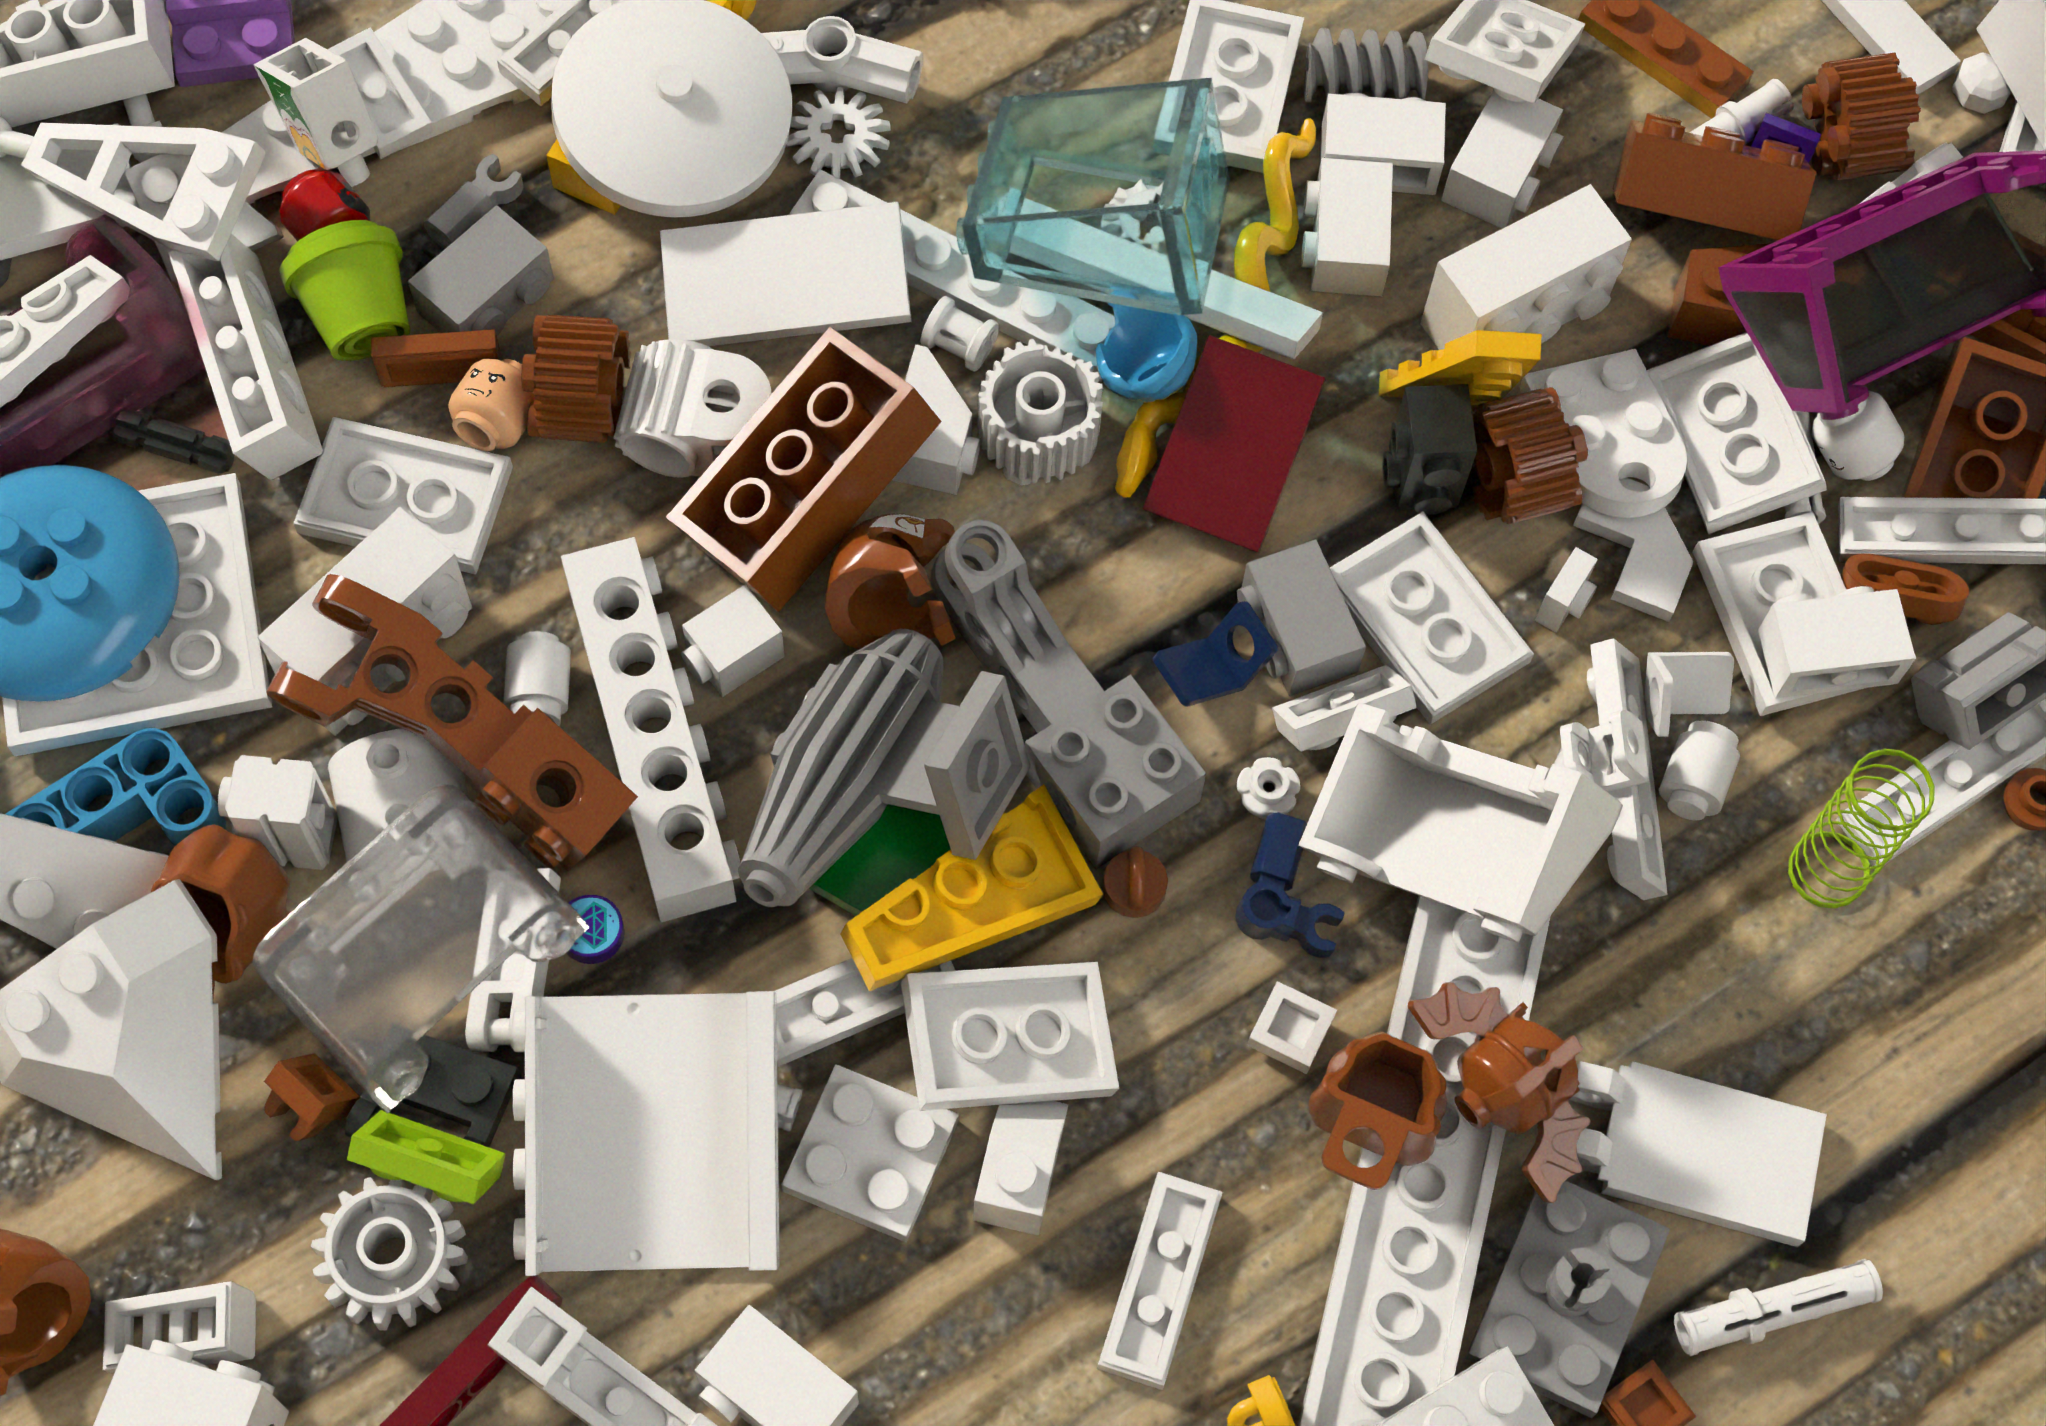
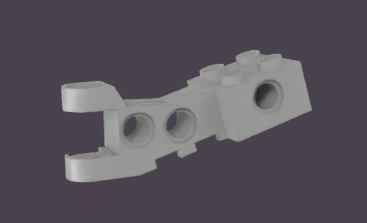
M975 519L964 523L953 534L947 547L936 558L931 569L930 583L939 601H943L946 612L984 667L988 666L994 674L1005 675L1014 708L1020 715L1024 714L1037 732V734L1025 741V748L1031 766L1026 775L1036 789L1043 784L1045 785L1073 839L1097 869L1198 804L1201 800L1206 772L1131 674L1107 690H1103L1068 644L1029 581L1026 561L1005 530L1000 525L989 520ZM982 538L988 541L996 552V562L994 563L983 548L972 543H966L967 540ZM964 559L973 562L979 571L970 568L964 562ZM947 569L960 590L954 588L949 583Z

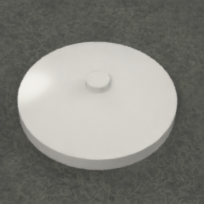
M626 0L596 14L569 40L555 68L552 82L551 110L553 126L561 150L577 174L598 193L621 206L644 214L674 218L693 217L720 211L738 203L758 189L769 178L778 165L788 141L792 119V94L786 70L775 49L753 25L729 9L706 0Z

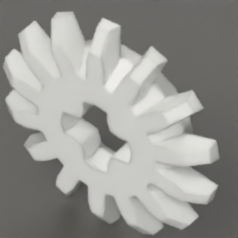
M837 87L835 103H829L822 91L818 90L813 95L819 106L818 108L804 101H799L796 104V109L806 117H792L790 128L800 131L789 135L786 145L787 147L802 145L793 156V160L800 164L810 157L813 160L810 174L816 175L822 167L831 169V175L840 179L841 169L850 168L856 178L863 175L859 163L864 159L874 167L881 162L872 149L875 147L888 150L890 141L876 133L891 131L890 122L882 119H872L883 112L879 103L860 109L867 98L865 93L860 91L850 100L849 104L844 103V88ZM841 120L844 121L847 130L855 132L854 134L844 135L843 143L831 142L830 134L821 133L822 129H831L833 121Z

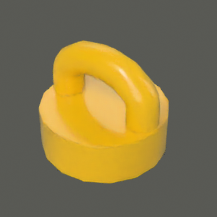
M1270 1375L1248 1383L1247 1386L1251 1397L1237 1403L1227 1417V1426H1248L1245 1425V1420L1257 1413L1261 1421L1249 1426H1295L1275 1377Z

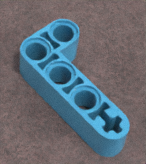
M144 728L132 733L5 813L6 815L25 818L60 829L114 842L152 817L155 818L174 846L194 831L207 825H219L226 829V819L219 815L218 803L204 780L175 739L166 731L158 728ZM158 759L169 760L167 766L161 772L154 775H143L150 763ZM112 795L110 802L104 808L98 811H87L89 804L96 797ZM193 807L204 808L201 816L194 822L177 824L179 816L185 810Z

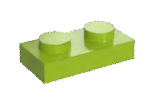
M380 1110L351 1136L347 1160L370 1168L375 1175L381 1178L405 1180L433 1190L434 1194L441 1199L451 1202H468L474 1205L501 1177L506 1153Z

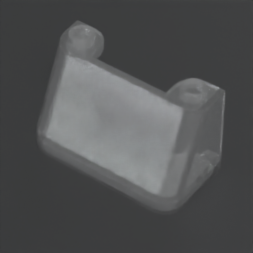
M441 785L432 788L417 799L272 929L258 944L253 955V967L279 999L363 1090L388 1114L403 1099L411 1096L423 1081L427 1070L428 1058L416 1043L516 950H519L532 962H545L556 959L567 953L574 942L590 927L462 790L454 785Z

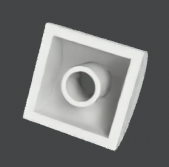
M404 729L384 731L363 737L346 745L330 759L328 770L354 893L483 863L464 773L424 737Z

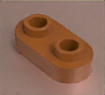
M1856 554L1849 557L1841 574L1846 590L1860 586L1872 587L1874 592L1897 589L1904 616L1915 618L1922 623L1938 625L1958 619L1969 595L1967 583L1950 570L1875 554Z

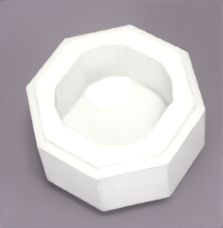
M1984 52L1963 60L1952 87V91L1962 107L1983 114L2003 107L2011 93L1992 56Z

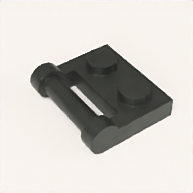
M393 1024L362 1096L356 1101L350 1111L345 1126V1136L351 1138L357 1130L380 1110L384 1111L388 1100L392 1099L470 1127L469 1131L463 1139L490 1147L513 1094L514 1081L519 1079L520 1072L515 1066Z

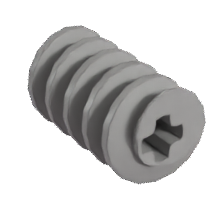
M1321 27L1316 34L1313 44L1309 41L1307 46L1304 77L1305 102L1312 101L1318 86H1324L1326 97L1328 93L1338 94L1341 87H1347L1348 93H1362L1364 88H1370L1372 97L1384 98L1387 89H1393L1396 99L1407 98L1410 90H1416L1418 98L1425 99L1428 79V61L1425 60L1428 49L1423 33L1414 31L1404 48L1400 33L1391 30L1381 47L1377 32L1367 29L1359 46H1357L1353 31L1344 28L1336 45H1334L1330 30Z

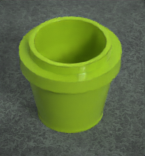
M351 220L332 224L318 229L296 242L280 265L279 274L287 294L299 300L329 348L333 358L341 361L371 357V337L409 335L411 332L399 269L403 252L396 233L392 229L367 220Z

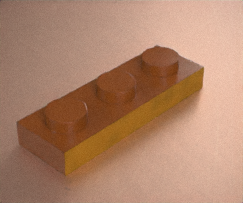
M1591 0L1581 11L1578 21L1585 23L1583 30L1711 119L1716 116L1717 108L1729 101H1734L1749 85L1754 73L1750 68L1651 0Z

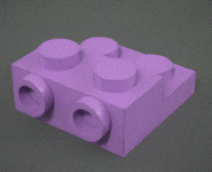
M166 0V12L172 25L175 75L180 87L260 78L253 64L295 43L291 0Z

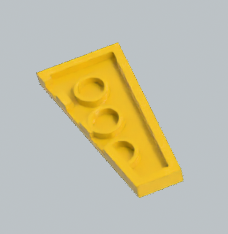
M1473 331L1446 343L1443 350H1430L1423 353L1421 367H1419L1420 361L1407 360L1399 364L1398 370L1386 369L1381 371L1379 396L1403 397L1405 388L1411 386L1468 384L1471 409L1475 412L1474 409L1479 404L1504 398L1541 360L1542 334Z
M1043 784L1029 794L1024 802L1007 814L1005 812L1002 814L976 860L952 855L951 850L939 857L934 865L914 879L909 878L848 921L840 935L870 992L904 979L906 974L922 972L1097 904L1103 893Z

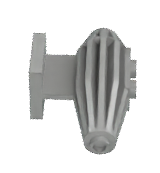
M909 629L893 630L845 657L838 665L829 664L816 685L806 693L801 708L786 731L778 736L770 753L774 769L743 859L738 867L739 877L749 897L757 903L768 907H775L777 905L790 906L794 904L879 820L888 804L940 815L952 855L976 860L1031 767L1005 675L981 671L960 706L940 702L944 663L942 654L930 639Z

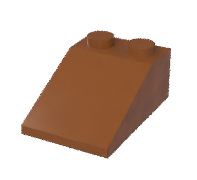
M1963 337L1954 342L1936 389L1902 497L2038 499L2046 479V364Z

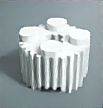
M1030 339L1027 346L1017 342L1015 350L1006 347L1001 362L996 360L993 371L987 370L986 381L981 382L978 397V437L981 438L982 449H987V458L989 460L996 459V467L998 469L1003 467V473L1007 480L1020 485H1028L1030 483H1037L1038 479L1043 477L1045 482L1048 483L1051 480V476H1056L1061 480L1063 479L1064 472L1067 471L1072 475L1075 473L1076 466L1083 467L1090 462L1098 443L1103 403L1101 402L1103 387L1099 383L1098 372H1092L1093 364L1091 361L1086 363L1082 359L1074 361L1072 360L1073 353L1068 352L1062 355L1058 347L1052 352L1048 350L1047 345L1036 344L1034 339Z

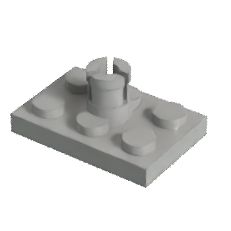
M1568 1181L1561 1185L1557 1194V1200L1554 1203L1542 1201L1537 1192L1534 1191L1465 1359L1477 1363L1494 1351L1508 1346L1535 1392L1590 1418L1594 1417L1599 1410L1670 1228Z

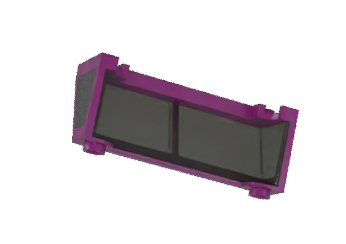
M2046 150L1972 153L1718 267L1723 292L1792 411L1820 413V417L1823 420H1835L1851 416L1859 411L1858 404L1869 397L1868 388L1863 385L2020 309H2031L2033 316H2046Z

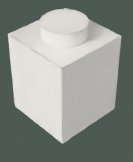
M746 584L682 625L686 650L681 652V656L687 668L700 684L709 680L722 697L785 657L782 630Z

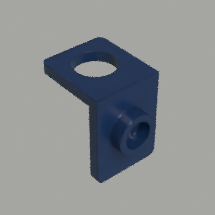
M1247 601L1236 603L1209 637L1160 650L1153 657V662L1180 703L1185 707H1189L1243 691L1278 651V646ZM1238 625L1245 627L1253 638L1254 653L1250 660L1240 657L1234 647L1233 634Z

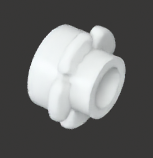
M1270 757L1260 758L1254 762L1253 767H1247L1241 771L1237 780V791L1241 794L1244 807L1252 815L1266 819L1271 813L1287 814L1296 805L1295 794L1300 791V780L1296 772L1290 767H1283L1280 760ZM1267 782L1272 783L1275 790L1267 792L1263 789V784Z

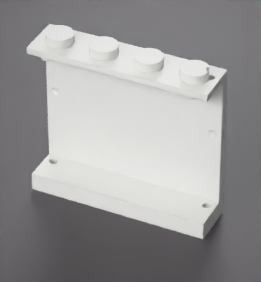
M776 992L568 997L525 996V1011H515L513 1015L514 1051L525 1052V1079H517L513 1085L514 1120L525 1121V1148L514 1150L513 1183L515 1190H525V1218H515L513 1250L515 1260H525V1276H536L541 1272L731 1267H749V1271L777 1270L780 1266Z

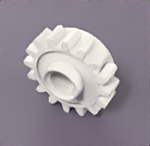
M369 1177L364 1179V1191L354 1196L344 1190L338 1194L342 1206L335 1215L322 1213L320 1220L327 1228L325 1238L312 1240L311 1248L318 1256L325 1258L326 1262L312 1269L313 1274L320 1284L334 1283L324 1295L334 1308L349 1301L346 1315L352 1322L359 1324L370 1311L372 1312L373 1322L379 1330H387L392 1314H400L408 1327L416 1325L415 1308L424 1304L434 1313H438L442 1309L439 1300L435 1296L440 1287L451 1291H457L460 1284L451 1274L449 1268L450 1266L467 1264L468 1256L463 1248L451 1245V1243L466 1235L465 1229L460 1220L445 1221L454 1210L449 1201L439 1198L430 1204L433 1192L431 1189L415 1185L413 1190L406 1188L404 1180H390L388 1186H377L373 1179ZM391 1238L405 1240L404 1251L396 1261L389 1264L374 1263L375 1251L382 1242Z

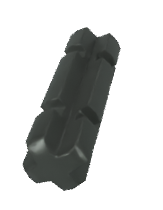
M134 410L122 411L116 418L113 437L118 443L133 448L141 446L144 447L146 452L191 465L193 462L198 464L199 468L217 474L229 472L233 465L235 455L232 452L228 439L215 435L208 437L205 435V432L160 418L156 421L150 415Z

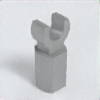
M494 154L485 157L477 166L476 179L472 182H465L424 221L427 233L433 241L446 249L494 206L507 204L520 196L524 188L521 174L514 171L506 180L495 182L492 179L501 171L499 159Z

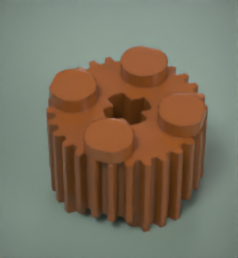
M1896 52L1825 62L1821 65L1822 68L1818 69V75L1815 78L1816 83L1804 85L1802 93L1804 115L1807 120L1815 119L1813 123L1816 127V132L1821 134L1811 158L1812 166L1817 176L1829 175L1832 176L1833 180L1852 179L1907 171L1915 163V150H1908L1907 139H1909V133L1907 130L1910 123L1919 122V113L1921 112V108L1918 105L1919 94L1916 93V81L1913 82L1911 77L1901 78L1902 75L1901 72H1898L1897 66L1900 60L1897 58Z
M536 315L533 325V346L536 354L524 355L521 374L523 391L533 392L535 400L530 403L527 426L530 437L606 443L608 436L614 437L623 403L624 368L630 369L629 331H620L618 325H615L610 318Z
M1553 387L1542 390L1536 389L1482 403L1474 409L1475 414H1472L1477 445L1474 464L1481 484L1472 486L1474 501L1479 504V511L1481 513L1484 512L1486 521L1501 517L1502 522L1513 524L1566 510L1582 503V489L1576 468L1579 467L1578 463L1587 460L1588 448L1582 429L1578 425L1569 426L1568 423H1565L1564 413L1561 411V403Z

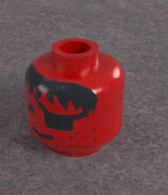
M304 171L290 180L282 193V202L279 209L280 220L297 242L306 235L332 224L351 220L370 221L369 207L344 177L335 171Z

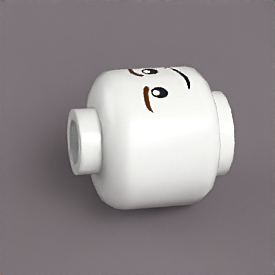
M1868 391L1869 397L1858 404L1859 411L1845 418L1823 420L1820 417V413H1817V417L1812 425V438L1830 469L1837 477L1847 480L1862 479L1865 481L1880 478L1890 471L1894 465V460L1897 459L1903 449L1904 433L1887 402L1878 393Z

